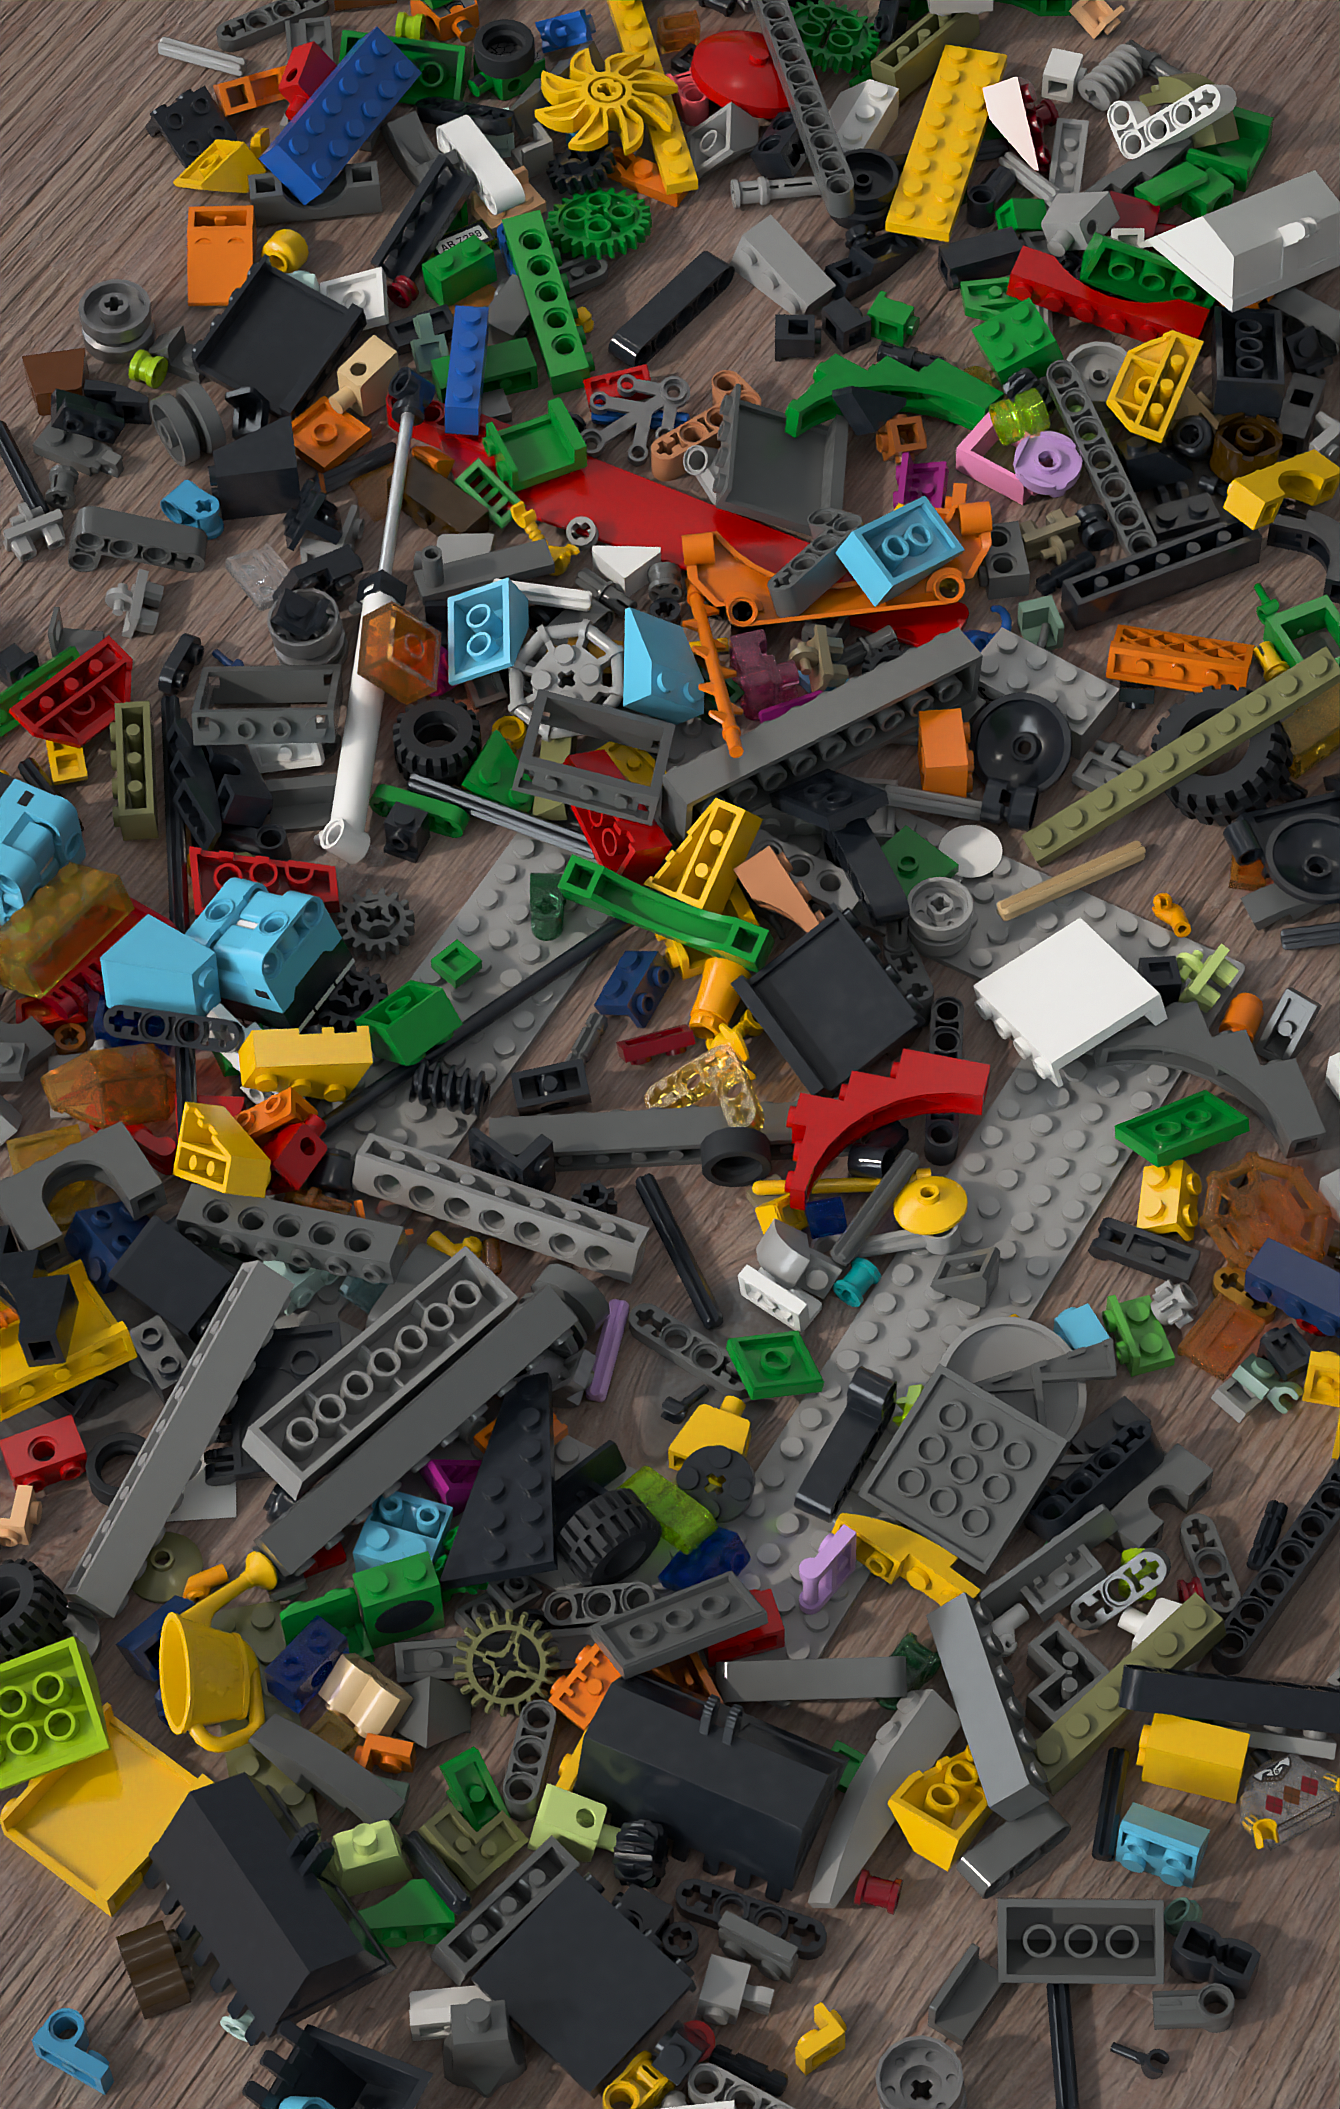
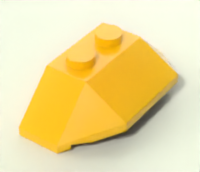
M1171 330L1163 334V337L1150 340L1127 352L1107 398L1106 405L1129 432L1159 443L1166 439L1187 389L1204 341Z

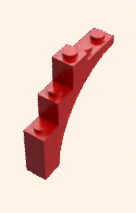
M903 1048L900 1062L894 1061L892 1064L890 1078L852 1071L849 1083H842L838 1100L800 1093L797 1106H790L786 1123L787 1128H792V1143L795 1144L793 1161L797 1162L795 1171L789 1170L785 1181L784 1192L790 1193V1208L805 1211L812 1190L827 1166L847 1146L870 1131L896 1120L922 1114L954 1112L982 1115L989 1088L991 1065Z

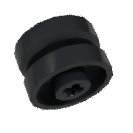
M859 148L844 152L854 180L856 209L853 214L845 218H836L831 215L830 217L839 226L848 230L860 224L869 225L871 231L878 230L885 226V221L898 186L899 172L896 164L886 154L874 149Z

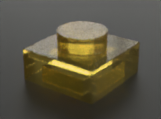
M330 1709L308 1730L345 1754L359 1741L358 1733Z

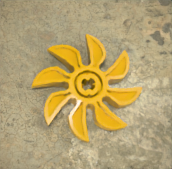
M585 48L577 52L570 61V79L542 71V93L553 106L536 109L535 118L541 124L554 131L575 133L579 130L568 143V149L575 151H592L602 148L608 144V131H617L622 140L624 155L626 156L635 152L642 145L644 123L671 132L672 112L661 96L678 93V86L669 77L659 72L641 69L634 72L644 61V54L636 52H622L609 56L605 59V71L597 72L591 63L589 48Z

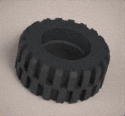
M1223 684L1221 689H1215L1214 685L1203 687V692L1195 695L1194 692L1184 696L1186 700L1180 705L1175 703L1168 709L1170 715L1167 719L1162 717L1158 723L1157 729L1160 733L1154 734L1152 737L1151 747L1154 752L1151 755L1253 691L1245 687H1239L1237 691L1234 685ZM1278 720L1250 738L1245 756L1231 770L1215 776H1202L1193 773L1164 792L1172 804L1179 808L1182 814L1189 819L1197 818L1200 823L1212 825L1214 820L1217 821L1219 826L1232 824L1231 820L1237 819L1241 813L1267 808L1266 803L1270 799L1275 801L1282 793L1279 786L1280 784L1285 785L1288 782L1291 773L1287 767H1291L1293 764V754L1290 750L1292 744L1289 735L1281 721Z

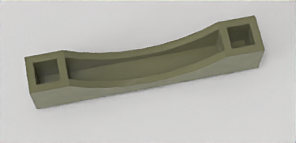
M1196 1592L1035 1741L1037 1748L1033 1751L1037 1761L1046 1772L1048 1781L1045 1783V1786L1052 1796L1059 1792L1084 1768L1103 1741L1132 1711L1118 1706L1125 1664L1183 1670L1198 1662L1227 1635L1223 1618Z

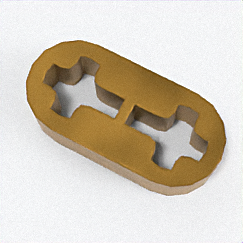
M1231 1266L1219 1269L1214 1275L1212 1293L1221 1304L1256 1326H1264L1273 1321L1276 1316V1306L1263 1302L1267 1304L1266 1309L1260 1308L1258 1311L1253 1309L1254 1304L1260 1305L1262 1302L1254 1299L1248 1292L1244 1291L1245 1272ZM1232 1281L1236 1283V1288L1229 1287L1227 1290L1223 1288V1283L1230 1284Z

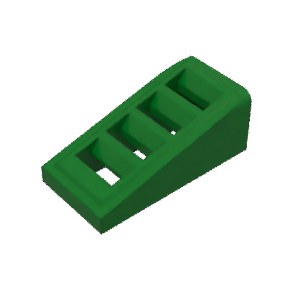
M479 458L454 481V485L489 509V519L501 530L513 520L510 509L502 517L497 512L508 501L515 505L521 500ZM480 475L483 480L472 489L469 485ZM490 484L493 489L481 498L478 494ZM500 493L503 497L491 508L487 503Z

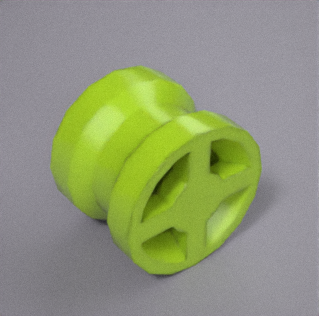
M399 12L396 19L395 36L424 40L426 30L425 14L409 16L406 12Z
M139 349L130 362L129 379L134 382L144 381L148 387L157 389L166 377L168 361L165 357H153L148 351Z

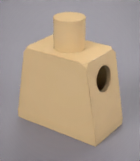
M373 335L339 367L337 371L339 391L329 398L331 407L339 414L351 408L360 416H368L386 404V396L389 393L390 381L395 373L400 370L397 351L377 336Z

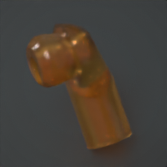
M495 1238L485 1239L482 1241V1262L498 1276L503 1268L500 1242Z

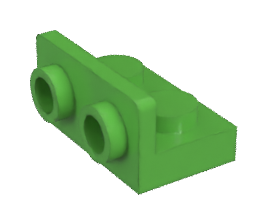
M1111 1295L1107 1297L1106 1310L1102 1311V1319L1108 1333L1113 1332L1117 1341L1115 1343V1351L1118 1361L1121 1365L1126 1364L1131 1377L1173 1366L1175 1356L1162 1324L1156 1319L1151 1310L1152 1300L1150 1296L1146 1295L1119 1303L1116 1295Z

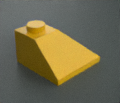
M216 139L173 183L176 187L249 193L248 175L263 174L267 171L245 142Z

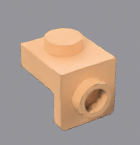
M1079 0L1069 12L1095 39L1103 31L1107 35L1110 34L1121 23L1118 17L1125 11V8L1120 5L1113 11L1104 0Z
M17 1485L10 1519L0 1518V1545L13 1547L17 1544L29 1545L33 1524L38 1525L40 1523L42 1514V1503L37 1501L33 1486Z

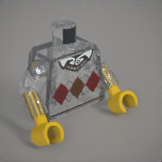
M1258 1748L1247 1756L1246 1761L1254 1774L1247 1778L1244 1793L1240 1797V1824L1255 1839L1256 1848H1263L1264 1840L1271 1851L1335 1816L1339 1800L1337 1796H1340V1775L1310 1761H1303L1297 1754H1290L1276 1762L1267 1749Z

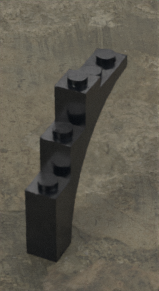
M10 1225L0 1226V1301L15 1312L20 1319L18 1340L29 1367L66 1363L79 1305L69 1274L48 1276L39 1249L19 1252Z

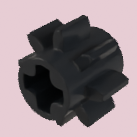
M600 1180L588 1184L581 1183L580 1195L574 1194L571 1196L572 1202L607 1214H616L618 1212L617 1201L614 1200V1188L606 1189Z

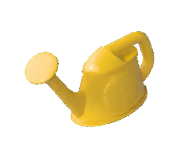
M257 1551L247 1555L245 1561L246 1569L238 1578L180 1615L174 1612L168 1613L162 1627L159 1649V1675L162 1702L168 1724L176 1735L186 1733L188 1730L198 1745L207 1751L215 1753L228 1752L250 1743L248 1742L250 1737L265 1723L260 1665L255 1652L238 1633H227L211 1627L214 1614L248 1588L259 1587L260 1589L270 1591L276 1587L278 1583L276 1569L264 1554ZM249 1712L248 1726L226 1736H213L204 1727L232 1719L243 1720Z

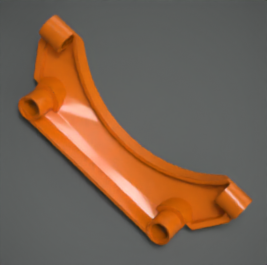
M989 501L952 505L943 521L965 549L963 553L899 596L877 607L872 604L855 580L835 583L800 615L780 618L776 614L767 586L768 581L775 573L754 564L738 553L718 531L681 535L684 564L687 567L688 580L714 607L726 606L728 620L738 628L951 605L962 598L965 592L963 580L973 578L992 545L991 507ZM945 579L955 581L958 586L957 595L953 598L943 597L939 591L941 581ZM740 602L749 604L752 609L751 618L744 622L736 620L732 614L733 607Z

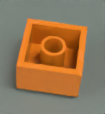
M961 708L919 711L917 757L921 790L967 798V793L973 792L972 772L974 771L973 750H969L968 743H970L969 722H963Z

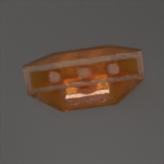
M153 1043L87 1051L44 1074L40 1079L52 1111L61 1114L65 1112L77 1120L102 1129H106L120 1121L125 1126L165 1121L170 1118L175 1109V1065L173 1060Z

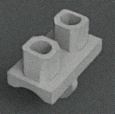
M25 502L18 504L20 514L9 518L12 527L3 530L5 538L3 544L7 552L12 550L20 562L32 559L37 555V550L33 544L35 540L44 538L49 550L62 547L66 542L63 530L64 517L60 509L44 514L41 506L30 510Z
M138 570L136 582L132 584L131 591L127 590V584L119 583L118 587L111 588L106 592L105 602L107 606L113 609L112 613L114 615L121 616L123 611H126L121 635L123 637L131 639L135 630L153 634L159 612L142 608V604L158 608L164 586L147 581L149 571Z

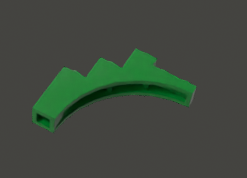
M835 353L828 360L817 365L813 373L814 383L810 385L802 396L797 400L793 399L787 406L785 411V417H787L785 433L796 438L813 426L833 419L836 414L844 416L832 398V391L849 386L907 398L906 405L899 412L936 417L961 425L971 431L994 405L1001 409L1004 393L940 358H937L928 367L924 366L917 372L886 356L876 365L872 364L866 370Z

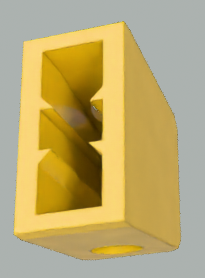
M726 1396L720 1409L707 1404L699 1405L668 1449L669 1468L679 1471L684 1461L693 1452L706 1446L723 1445L739 1452L746 1458L751 1441V1422L741 1417L746 1407L745 1403L737 1397ZM713 1474L709 1477V1482L722 1487L726 1479L724 1476L717 1478Z

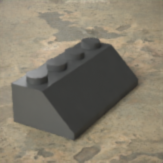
M997 1897L998 1983L1164 1984V1900Z

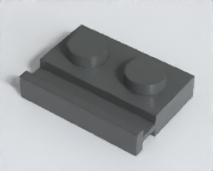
M330 16L299 19V23L290 24V20L285 21L288 60L294 47L315 41L334 61Z
M726 1910L718 1923L720 1927L718 1930L719 1947L722 1948L723 1953L732 1960L739 1962L745 1960L755 1965L761 1974L771 1980L779 1981L781 1979L791 1984L798 1972V1954H796L798 1947Z

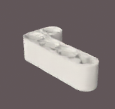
M1206 84L1153 116H1150L1147 107L1142 102L1116 101L1110 106L1107 118L1123 156L1127 159H1135L1155 149L1184 140L1227 115L1234 109L1237 97L1233 88L1228 85ZM1190 109L1192 110L1191 120H1189L1188 116ZM1129 110V114H1130V115H1129V120L1127 121L1126 115H1127V111ZM1166 124L1167 131H1166V134L1164 135L1163 129H1164V125ZM1139 140H1141L1142 143L1140 150L1138 146Z
M468 115L461 116L436 128L438 151L445 154L455 150L460 162L453 166L475 179L477 184L474 187V191L493 215L500 214L525 202V193L521 183Z

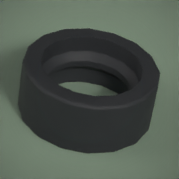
M509 19L491 21L482 26L476 33L474 40L475 61L478 68L485 75L496 79L516 78L528 72L535 59V43L531 30L525 24ZM503 42L514 43L522 47L517 53L508 56H498L487 51L493 45Z
M742 1126L727 1127L712 1132L701 1142L703 1176L709 1182L725 1187H744L752 1185L758 1180L765 1179L771 1172L770 1140L763 1132ZM732 1156H744L741 1158H728Z
M119 1432L104 1437L93 1446L87 1456L85 1468L91 1491L100 1503L109 1507L120 1488L106 1484L102 1480L101 1469L105 1463L114 1457L124 1454L137 1456L146 1438L135 1433Z

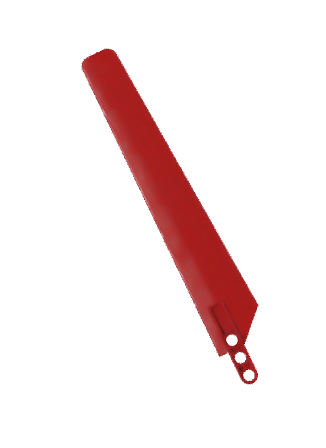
M388 393L386 396L387 422L390 428L399 432L400 424L395 422L391 415L392 406L397 402V399ZM433 399L425 409L423 423L413 426L412 438L440 449L442 453L455 460L450 471L453 481L478 458L499 478L495 465L496 461L493 456L488 457L482 438L486 437L487 423L493 422L497 431L512 425L481 414L479 435L445 433V404ZM588 455L587 467L514 492L526 505V512L531 509L535 511L537 521L566 530L567 525L572 519L580 516L587 517L593 521L598 529L599 542L611 546L661 547V562L674 563L680 569L686 571L687 567L684 564L681 535L718 531L738 553L754 564L775 574L810 544L735 513L715 508V505ZM479 475L469 486L474 489L483 478ZM504 481L503 483L510 489L507 481ZM488 484L478 495L483 498L493 487ZM498 493L487 504L494 506L503 496ZM508 501L501 509L508 511L513 504ZM579 527L575 532L579 535L589 537V533L587 532V530L591 528L587 527L585 530H583ZM848 571L836 583L855 581V579ZM957 601L951 605L850 615V626L875 633L890 625L897 636L898 642L919 647L933 640L940 633H947L957 627L963 631L969 618V610L965 604ZM832 617L830 619L837 621L839 617Z

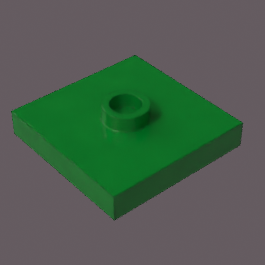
M907 825L881 846L907 899L913 887L921 881L933 877L951 879L959 869V864Z
M799 1331L728 1338L726 1350L751 1400L822 1392L824 1380Z

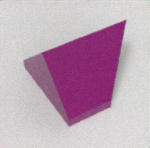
M431 1459L419 1470L438 1503L453 1507L452 1518L464 1512L482 1460Z

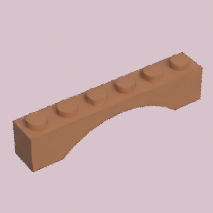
M769 845L733 869L750 897L759 907L783 915L794 921L807 933L826 918L820 909L815 913L808 904V901L813 899V897L801 880L795 883L789 872L793 871L794 868L783 851L776 854Z

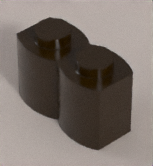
M163 1920L116 1937L121 1956L145 2020L191 2003L188 1990L195 1988V1984L188 1965L180 1967L175 1954L182 1952L174 1928L166 1931Z

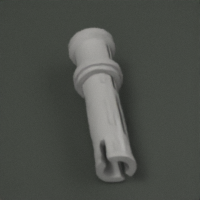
M760 176L757 180L738 182L737 179H732L730 184L734 209L740 208L742 204L760 203L761 206L770 203V200L821 195L815 176L768 180L767 177Z

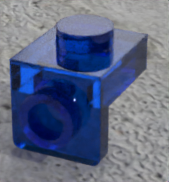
M840 1196L805 1204L812 1239L841 1234L848 1227L843 1201Z

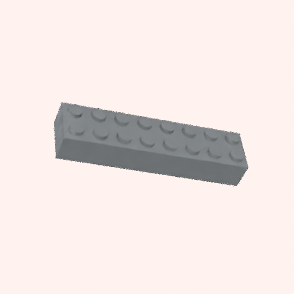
M466 1246L463 1247L249 1426L242 1448L296 1501L502 1322L516 1306L519 1298Z

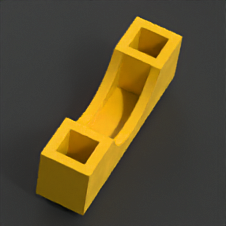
M1315 449L1303 454H1297L1285 461L1277 462L1272 466L1234 479L1227 489L1228 496L1223 508L1252 530L1258 529L1274 522L1284 498L1299 500L1311 506L1332 499L1340 483V467Z

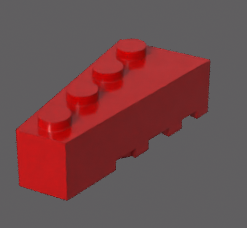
M605 749L567 755L563 762L564 765L626 780ZM638 804L637 809L648 811L645 805ZM570 805L597 863L641 886H645L643 885L650 876H654L672 847V843L655 819H653L652 826Z

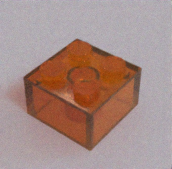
M391 601L364 615L362 618L357 674L406 705L437 691L441 632Z

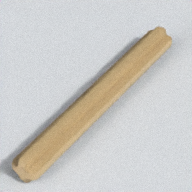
M1139 841L1130 842L997 903L998 908L996 909L997 914L1004 921L1011 920L1144 860L1146 849Z

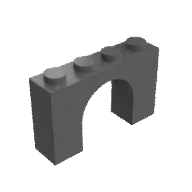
M122 1121L112 1126L104 1127L96 1134L78 1143L68 1145L63 1151L45 1160H39L29 1168L11 1177L0 1180V1218L5 1225H10L15 1241L21 1251L39 1249L45 1267L68 1255L63 1234L48 1212V1207L53 1197L67 1185L85 1180L98 1181L108 1185L118 1194L134 1220L168 1204L162 1181Z

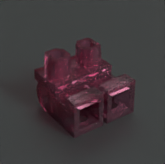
M763 629L729 637V669L737 672L736 677L731 679L745 692L739 704L747 719L759 722V712L761 710L799 697L795 685L799 684V673L794 660L776 664L774 655H767V639Z

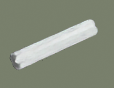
M496 578V579H494L493 582H496V581H499V580H502V579ZM512 581L528 598L529 604L586 612L592 606L593 596L590 591Z

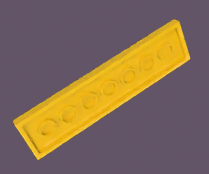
M945 44L885 221V231L949 242L989 121L982 88L1002 81L1007 66L1006 54Z

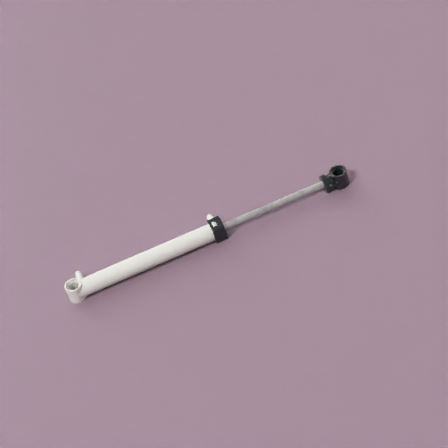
M403 367L398 370L392 377L388 387L389 394L397 399V402L392 406L391 415L393 420L400 424L379 569L378 572L359 581L356 601L349 606V612L352 615L361 613L331 820L324 830L314 836V843L316 845H321L323 849L351 865L361 861L370 845V836L364 831L396 611L405 605L407 585L391 574L413 426L423 423L425 409L435 395V385L409 367Z

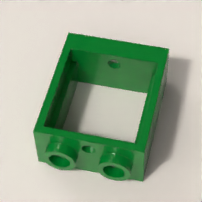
M1326 594L1267 617L1263 640L1264 642H1272L1281 660L1287 662L1291 668L1304 660L1292 643L1294 639L1326 627L1340 648V613ZM1339 656V657L1334 658V659L1336 660V662L1338 663V665H1339V667H1340V656Z

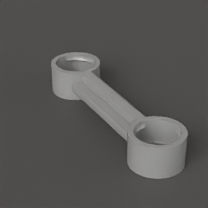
M957 1224L949 1229L951 1232L942 1237L918 1235L905 1229L868 1236L852 1260L856 1257L866 1258L925 1247L933 1254H948L957 1249L961 1243L959 1225ZM835 1232L820 1234L813 1239L810 1248L820 1253L829 1251L841 1237V1234ZM849 1264L846 1266L842 1265V1271H844L849 1266Z

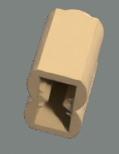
M347 1653L340 1656L318 1692L326 1701L325 1707L336 1716L342 1718L347 1716L355 1724V1732L365 1739L367 1733L390 1737L413 1700L403 1688L385 1677L375 1666L356 1653Z

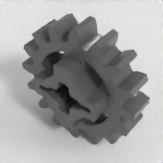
M368 888L365 892L366 896L362 898L356 893L352 895L353 904L343 902V912L337 914V929L347 948L353 947L355 957L365 952L368 961L373 959L374 954H379L382 960H386V952L391 951L393 954L399 955V945L407 947L410 945L409 936L415 934L414 912L409 910V901L407 899L399 902L398 892L395 891L390 896H386L385 888H380L378 894H373L370 888ZM394 915L399 919V925L396 924ZM353 924H356L358 933L353 929Z

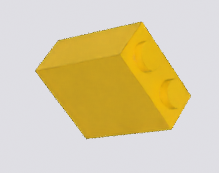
M1154 1713L1152 1725H1143L1136 1765L1143 1766L1141 1781L1236 1804L1250 1734L1174 1715Z

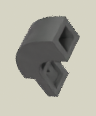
M416 111L381 126L380 130L398 166L418 188L440 152L429 140ZM455 150L442 154L448 157L453 165L460 162Z

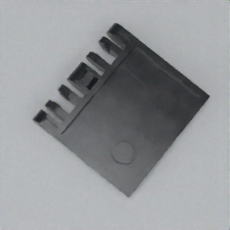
M339 1322L273 1329L270 1341L266 1346L260 1348L254 1359L256 1365L248 1379L242 1381L236 1392L238 1395L236 1404L230 1412L224 1414L218 1425L220 1432L214 1443H226L232 1440L233 1446L209 1449L204 1452V1463L208 1464L204 1467L205 1483L207 1485L222 1486L230 1485L239 1480L271 1477L242 1448L247 1429L342 1349Z

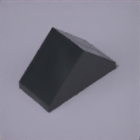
M854 386L832 391V398L857 436L879 430L907 402V398Z

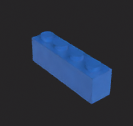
M455 305L445 399V433L479 435L489 337V307Z

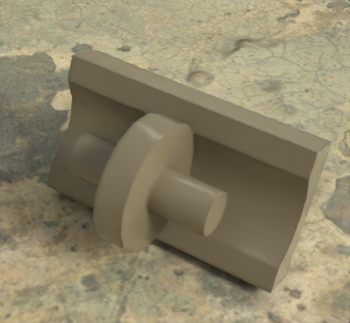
M1061 508L1050 512L1046 516V526L1039 529L1035 522L1031 520L1020 523L1019 527L1027 563L1039 558L1046 560L1052 557L1053 561L1060 565L1067 561L1066 552L1075 548L1074 545L1079 544L1078 527L1081 525V521L1077 515L1068 517Z
M816 624L814 627V637L807 642H799L797 648L790 653L789 662L792 668L801 671L803 675H809L811 692L818 690L824 692L827 687L838 688L844 685L848 678L847 666L832 663V661H839L843 654L842 638L827 636L826 626Z

